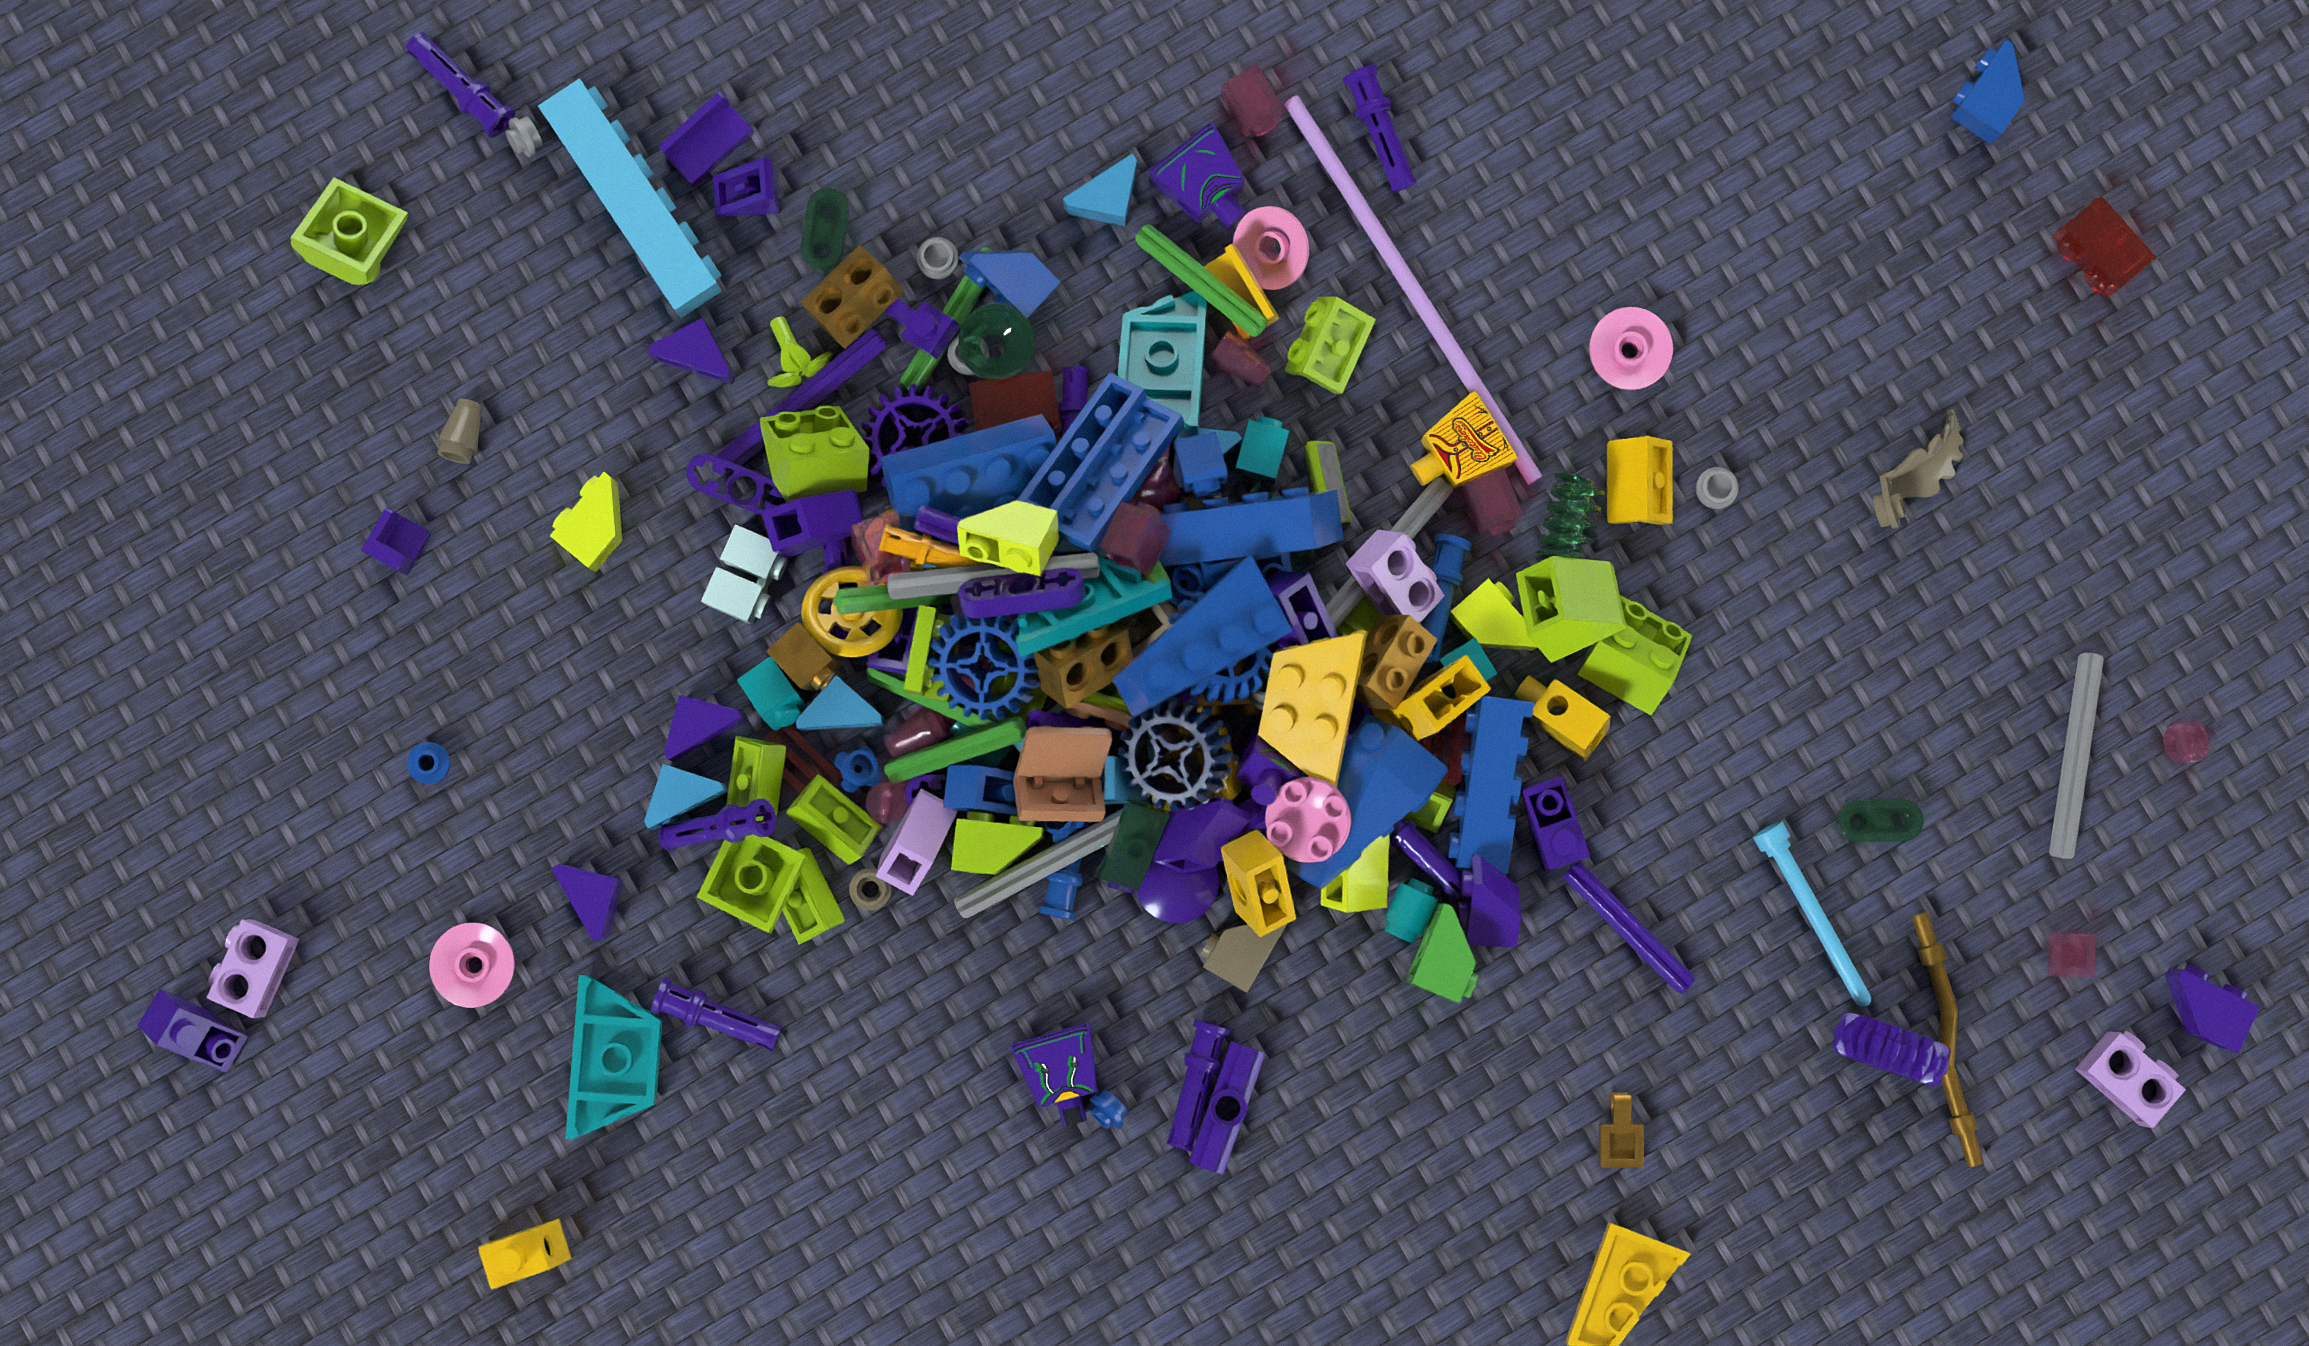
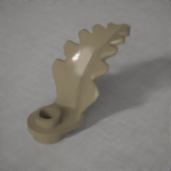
M1955 410L1946 411L1945 426L1941 435H1936L1926 450L1919 448L1912 451L1894 470L1879 476L1882 493L1873 495V502L1882 528L1890 525L1893 529L1900 527V518L1906 517L1904 498L1932 497L1940 491L1939 479H1951L1955 476L1956 473L1952 466V461H1960L1962 459V453L1958 447L1962 446L1964 442L1959 434L1961 428L1958 424Z

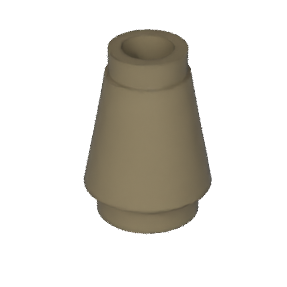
M458 399L436 441L439 445L438 455L453 462L470 463L471 457L477 455L482 405L472 400Z

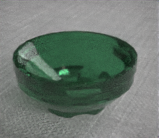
M993 303L975 309L965 319L958 337V348L962 360L973 373L988 380L999 381L1019 374L1028 365L1035 349V337L1031 325L1021 312L1004 304ZM993 335L1001 340L1004 346L1002 356L991 359L983 354L980 343L984 337Z

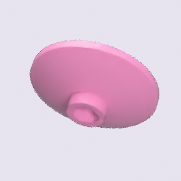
M1276 206L1260 207L1246 214L1236 228L1233 245L1240 251L1261 288L1269 290L1281 289L1293 284L1302 275L1309 258V242L1302 224L1289 211ZM1275 239H1277L1280 243V253H1278L1274 248Z
M1624 307L1610 312L1596 325L1590 338L1589 354L1594 369L1604 381L1616 388L1639 390L1654 384L1665 374L1672 360L1673 341L1667 326L1658 316L1642 308ZM1632 345L1636 350L1635 357L1626 358L1622 354V346Z
M464 923L449 929L438 939L431 952L429 970L431 980L442 997L455 1005L474 1008L490 1004L504 994L514 975L515 959L509 942L498 930L482 923ZM473 957H478L482 961V969L478 973L472 972L469 968V961Z

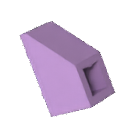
M920 789L882 852L876 877L913 896L933 864L958 810L944 808V800Z

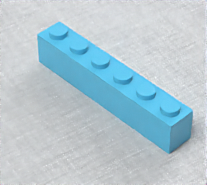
M579 78L539 104L538 107L680 318L722 292L715 281L722 276L708 255L702 259L693 248L699 241L686 221L680 225L676 223L670 214L671 211L676 209V206L663 187L657 191L654 190L647 179L654 174L639 153L635 157L631 156L625 147V144L630 142L631 139L618 120L611 124L602 112L609 106L596 87L593 86L587 90Z

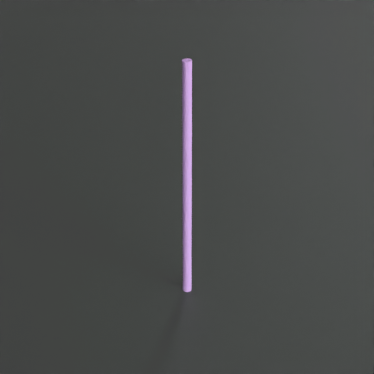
M1298 95L1292 97L1284 104L1469 393L1476 391L1518 456L1514 463L1528 485L1542 477L1541 472Z

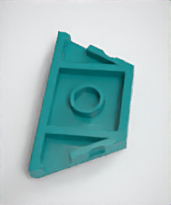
M1194 290L1177 298H1173L1171 294L1156 300L1149 307H1139L1123 314L1118 377L1144 388L1148 399L1182 414L1184 420L1182 428L1191 433L1198 434L1208 301Z
M1098 556L1100 565L1099 576L1097 578L1083 579L1086 595L1081 603L1069 608L1018 614L1020 627L1019 635L1016 636L1018 654L1022 658L1172 598L1170 583L1164 579H1160L1155 584L1144 581L1141 577V571L1128 566H1118L1114 561Z
M579 975L565 1139L577 1138L656 1105L663 1019L589 975Z

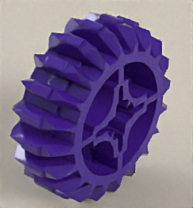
M910 384V396L908 397L903 396L900 387H895L893 393L897 400L891 403L884 394L879 396V401L884 409L880 412L875 407L870 406L867 410L868 414L876 420L875 423L862 421L860 425L862 430L872 434L871 436L862 437L868 448H872L869 451L868 463L877 461L869 470L870 475L875 478L883 474L880 460L881 457H884L882 437L891 420L899 430V438L891 447L892 451L885 456L910 450L907 448L910 442L903 426H906L911 433L916 432L917 436L920 432L924 433L921 438L923 446L932 444L933 440L940 434L939 430L946 425L949 429V439L967 434L958 432L969 426L968 419L959 418L954 420L962 410L960 405L956 403L945 409L950 399L949 395L943 392L934 401V388L929 385L926 387L923 397L919 396L916 384ZM911 409H923L935 413L937 416L932 420L928 418L921 423H914L908 420L902 412ZM883 477L881 485L887 489L885 478Z
M1855 1013L1843 1014L1840 1024H1837L1833 1035L1835 1038L1832 1047L1836 1053L1928 1086L1940 1085L1943 1075H1946L1950 1064L1948 1060L1951 1052L1946 1045L1903 1028Z

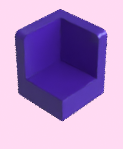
M386 507L361 551L394 570L408 575L431 533L424 527Z

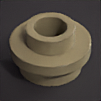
M863 869L855 874L850 882V897L861 909H880L891 897L892 885L876 877L877 869ZM869 881L875 882L879 887L878 894L872 898L867 897L863 891L864 885Z

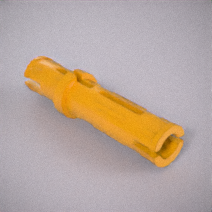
M889 524L885 526L878 549L879 551H886L915 560L914 564L923 567L924 563L943 569L991 564L961 556L958 546L932 539L930 534L923 533L922 536L892 527Z

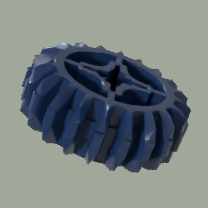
M1175 695L1170 699L1169 703L1165 700L1139 715L1131 716L1127 722L1130 729H1125L1121 733L1120 738L1127 744L1119 748L1118 755L1128 758L1129 761L1121 765L1120 771H1132L1134 777L1129 780L1128 786L1135 787L1139 784L1143 788L1140 792V799L1145 800L1151 794L1155 796V808L1162 807L1166 801H1168L1171 812L1178 811L1182 804L1187 810L1194 809L1198 805V801L1206 804L1213 798L1212 792L1218 793L1224 787L1221 779H1226L1231 773L1232 769L1225 763L1233 759L1234 753L1223 749V746L1231 741V736L1226 734L1219 735L1218 730L1224 725V720L1219 719L1212 723L1208 719L1212 713V708L1206 707L1201 712H1198L1197 699H1190L1184 706L1181 696ZM1167 723L1183 726L1192 734H1182L1173 725L1169 726ZM1149 734L1153 738L1150 742L1155 749V757L1152 762L1148 754ZM1185 745L1188 746V748L1181 753V756H1178L1176 758L1172 757L1168 761H1164V759L1171 754V751L1175 749L1179 750ZM1199 745L1202 746L1205 763L1203 773L1198 769L1201 765L1196 757V750ZM1160 773H1169L1173 775L1178 782L1183 781L1184 783H1176L1171 780H1168Z

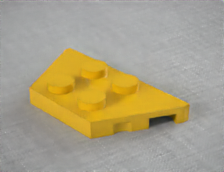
M1365 630L1354 631L1352 634L1331 639L1328 637L1315 640L1310 644L1301 646L1294 645L1277 649L1273 653L1258 735L1309 777L1327 781L1336 788L1368 632Z

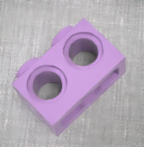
M1377 530L1345 564L1380 615H1410L1420 623L1445 595L1436 583L1437 577L1435 573L1423 564L1415 552V543L1402 532Z
M241 920L239 925L235 924L226 938L225 947L228 948L222 964L218 963L209 976L207 986L211 987L207 999L251 1018L265 1017L300 939L256 920ZM257 936L262 937L266 943V951L260 959L254 957L251 952V943ZM239 975L244 976L249 985L248 992L243 998L238 997L233 989L234 981Z
M2107 1031L2075 1070L2139 1126L2154 1128L2186 1089L2175 1081L2179 1075L2170 1066L2161 1060L2154 1062L2143 1053L2146 1046L2134 1035L2127 1031L2123 1034ZM2115 1051H2119L2124 1058V1065L2118 1073H2114L2109 1066V1059ZM2151 1079L2155 1083L2156 1094L2152 1100L2147 1102L2142 1096V1086L2147 1080Z

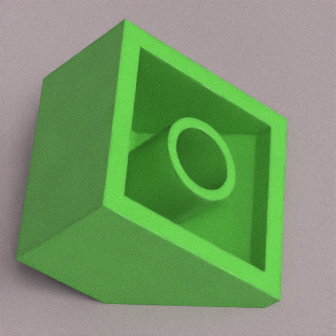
M1445 903L1436 904L1405 982L1450 1001L1460 1003L1462 996L1470 998L1479 974L1473 972L1476 962L1453 907Z

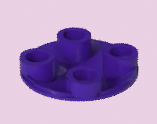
M1154 845L1147 851L1146 858L1142 857L1140 860L1135 881L1136 892L1141 904L1151 915L1169 923H1185L1203 915L1213 904L1218 892L1219 875L1217 867L1180 873L1154 862L1156 846Z

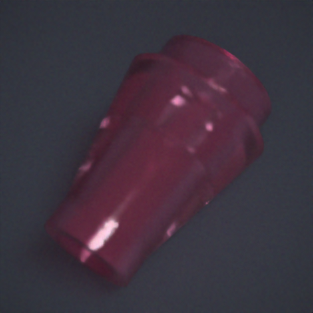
M1228 330L1217 342L1208 357L1216 363L1214 367L1246 380L1258 388L1273 368L1257 354L1239 333L1234 335Z
M923 707L895 730L884 735V741L890 754L896 758L942 742L943 739L949 737V730L941 713L932 709L927 710Z

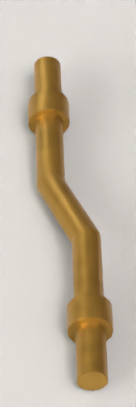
M1923 912L1911 917L1921 948L1917 949L1922 966H1927L1941 1012L1939 1042L1946 1045L1951 1052L1947 1073L1943 1075L1941 1080L1952 1115L1948 1120L1953 1135L1959 1138L1967 1167H1974L1983 1164L1984 1160L1975 1131L1978 1130L1974 1113L1968 1111L1955 1069L1958 1008L1943 961L1947 960L1942 943H1937L1928 912Z

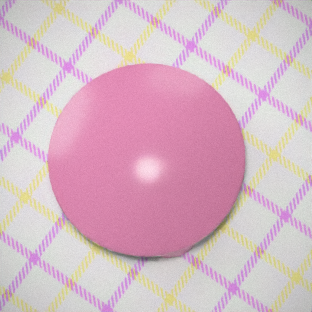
M1314 777L1293 779L1280 787L1275 802L1267 806L1265 815L1267 837L1288 858L1306 863L1324 861L1343 846L1349 835L1351 814L1347 801L1341 792L1327 781Z

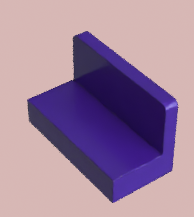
M719 91L659 145V148L665 158L694 188L752 136L754 131L730 106L727 98Z

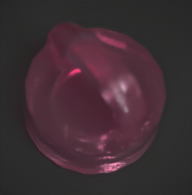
M2196 719L2170 725L2164 734V749L2167 756L2173 762L2181 764L2204 760L2209 749L2208 737L2204 726Z
M891 782L875 785L869 791L866 799V808L870 816L877 822L892 824L901 820L907 813L909 806L904 789Z

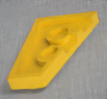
M1608 1222L1565 1343L1569 1346H1619L1638 1322L1642 1312L1654 1297L1660 1294L1667 1285L1666 1282L1680 1265H1683L1691 1253Z

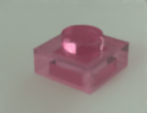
M2048 933V975L2095 977L2096 935Z

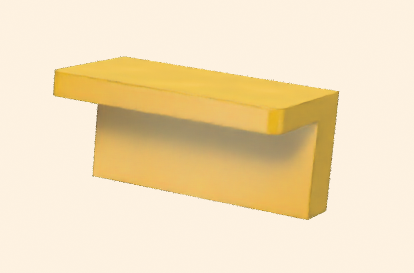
M1230 244L1224 248L1226 253L1204 266V268L1261 312L1268 321L1267 326L1280 319L1237 247ZM1233 322L1243 340L1251 337V335Z
M1644 436L1612 440L1607 443L1608 523L1645 522L1657 525L1673 524V441Z

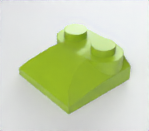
M333 177L291 236V245L309 264L351 284H368L379 275L380 262L406 222L408 212Z
M750 835L737 843H731L724 839L697 898L771 934L808 856L768 836L757 837L756 835Z

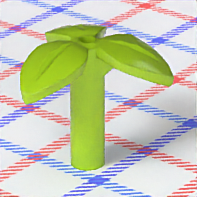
M780 316L770 322V326L781 347L780 361L782 369L786 373L767 380L768 386L791 387L800 385L803 375L811 378L831 361L833 357L831 351L823 353L810 361V355L803 347L797 344L785 317Z

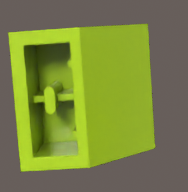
M820 406L813 410L800 412L786 411L774 416L760 418V427L772 480L786 502L851 489L856 490V493L867 491L869 448L839 406Z
M1552 556L1516 573L1527 636L1551 663L1627 629L1614 566L1610 562Z
M1620 595L1627 629L1592 644L1577 675L1643 712L1652 715L1673 685L1693 635L1684 631L1679 625L1668 622L1646 610L1640 603L1630 601Z
M967 812V820H956L951 870L999 875L1043 840L1045 829L1036 827L1037 821H1019L1017 816H1010L1009 824L994 823L995 815Z

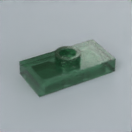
M1128 798L1099 868V878L1139 890L1170 816L1168 811Z

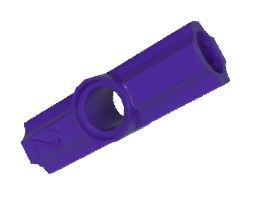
M1234 1041L1230 1042L1214 1091L1209 1099L1208 1108L1189 1163L1224 1175L1240 1126L1246 1116L1247 1106L1265 1058V1052ZM1232 1096L1238 1100L1240 1106L1236 1116L1230 1119H1223L1217 1115L1215 1105L1221 1097Z

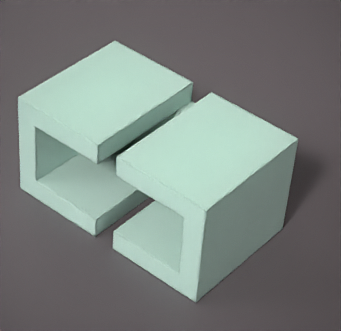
M735 525L720 560L725 561L727 565L757 577L758 581L755 584L716 567L701 602L753 625L756 617L760 619L764 617L771 601V596L767 594L768 586L772 583L773 579L780 580L787 566L788 557L773 552L768 538Z

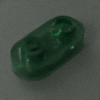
M834 188L817 190L811 195L807 203L800 252L806 265L816 272H829L835 269L843 258L850 208L845 196ZM827 206H834L837 209L836 214L831 218L822 216V211ZM820 246L830 248V254L826 258L816 257V250Z
M1905 799L1851 801L1843 805L1836 816L1838 832L1844 839L1854 843L1909 841L1919 835L1924 824L1921 809L1912 801ZM1896 813L1902 814L1905 818V824L1901 829L1896 828L1892 822L1893 816ZM1854 814L1860 815L1863 819V826L1859 830L1854 829L1850 823V819Z

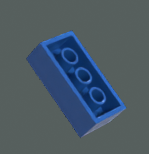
M1039 414L881 457V465L896 528L923 536L924 532L916 530L914 527L916 515L921 506H927L966 519L1016 501L1057 445L1055 434L1043 415ZM932 535V539L948 542V540Z

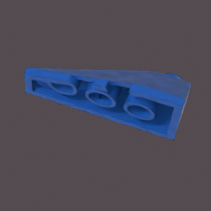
M1367 713L1345 746L1337 789L1347 801L1351 814L1350 831L1345 843L1334 855L1324 861L1306 863L1290 858L1285 867L1287 872L1323 889L1361 857L1363 849L1379 836L1385 838L1394 830L1393 825L1411 810L1415 813L1423 807L1448 772L1447 766L1402 729Z

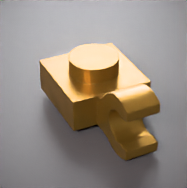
M1610 1092L1611 1123H1599V1166L1601 1168H1644V1125L1642 1123H1631L1632 1101L1631 1095H1628V1092Z

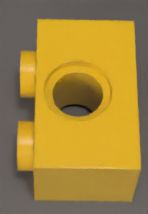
M1258 829L1220 847L1235 912L1259 937L1296 919L1283 855Z

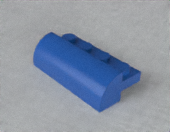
M1109 372L1017 501L1056 510L1059 532L1057 543L1061 544L1065 540L1089 553H1093L1184 425L1182 414L1148 399L1144 388Z

